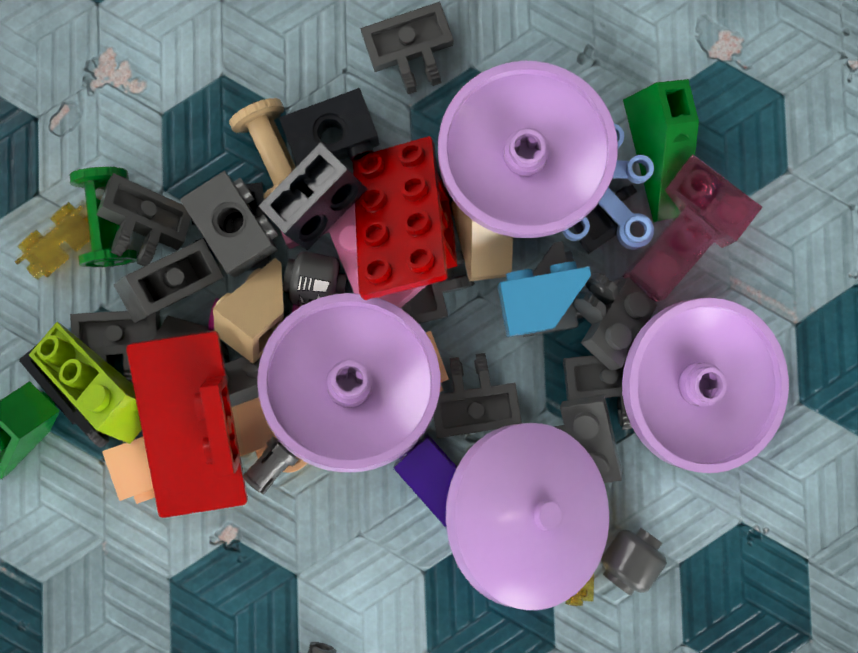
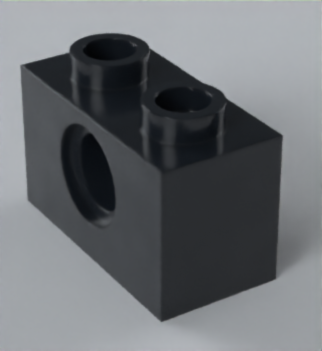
M360 88L279 117L297 166L320 142L338 160L349 157L351 161L359 160L363 156L373 153V148L380 145L376 129ZM336 127L343 131L341 139L334 144H326L321 141L323 132L328 128Z

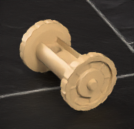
M268 98L252 103L239 110L229 120L233 132L250 133L274 184L272 188L264 193V199L296 168L274 122L284 112V106L278 98Z

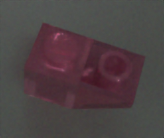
M693 154L665 189L687 222L721 248L736 242L762 209L761 205Z
M687 205L647 246L622 277L624 279L629 277L655 303L666 299L721 233Z

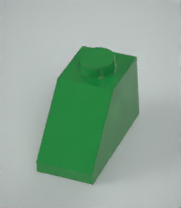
M30 381L0 400L1 480L50 432L60 412L47 393L39 391Z

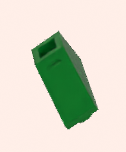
M689 79L656 82L623 99L636 155L647 156L654 165L653 174L644 182L653 223L689 215L699 125ZM639 163L641 175L645 176L647 172L646 167Z

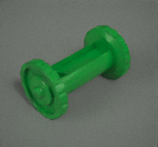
M90 167L79 169L69 174L70 185L84 188L91 251L78 256L81 267L110 268L134 263L138 260L136 250L127 249L121 256L111 253L113 241L120 225L96 215L101 202L96 197V189L105 191L107 182L113 173L129 180L128 171L124 168Z

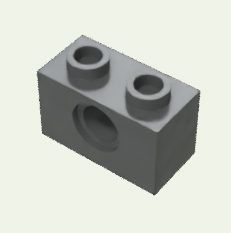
M223 171L180 198V201L226 273L236 278L278 251L272 241L278 234L265 214L257 217L249 203L255 200L241 177L233 181ZM233 213H241L243 215L242 227L237 232L226 233L224 230L226 218Z
M201 239L124 276L114 284V287L133 322L136 323L224 277L204 239Z

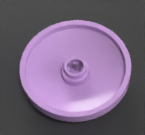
M517 61L501 64L471 79L461 88L449 104L438 136V161L441 176L446 189L456 205L469 218L482 227L498 234L516 238H539L553 235L574 226L584 219L596 207L608 189L616 168L618 154L614 122L608 108L598 93L574 73L559 66L538 61Z
M356 293L334 294L321 297L299 307L287 316L274 330L267 341L259 363L258 395L262 411L271 431L281 444L296 457L313 466L329 471L362 472L379 468L400 458L423 436L431 423L438 403L440 368L435 349L426 332L404 310L381 298L363 300Z
M718 298L684 300L668 306L654 315L635 337L626 357L622 379V393L626 413L633 430L641 442L654 455L666 463L700 473L728 471L756 457L777 432L786 410L789 392V377L785 357L777 338L768 325L746 307Z
M539 423L504 426L478 440L459 463L452 478L447 497V535L458 567L478 592L498 604L524 610L547 609L567 601L580 591L592 577L602 558L609 529V505L606 488L598 467L586 449L564 431Z

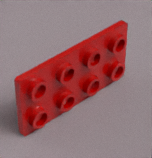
M427 136L378 150L363 156L359 160L353 161V175L367 188L355 202L359 295L362 299L377 298L446 280L448 277L447 269L457 267L458 265L451 200L437 173L435 144L432 138Z
M208 331L130 343L126 347L159 517L166 518L245 505L248 496L245 480L242 477L244 473L218 332Z

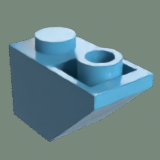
M576 261L550 266L551 273L533 276L532 269L507 273V281L500 282L497 286L506 337L548 331L555 328L590 278V266L577 269Z

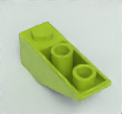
M56 322L30 352L29 356L97 431L130 444L142 430L133 384L67 328Z

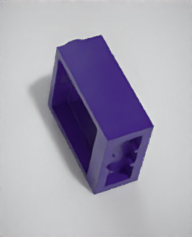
M427 433L396 461L393 469L446 528L447 497L457 466Z

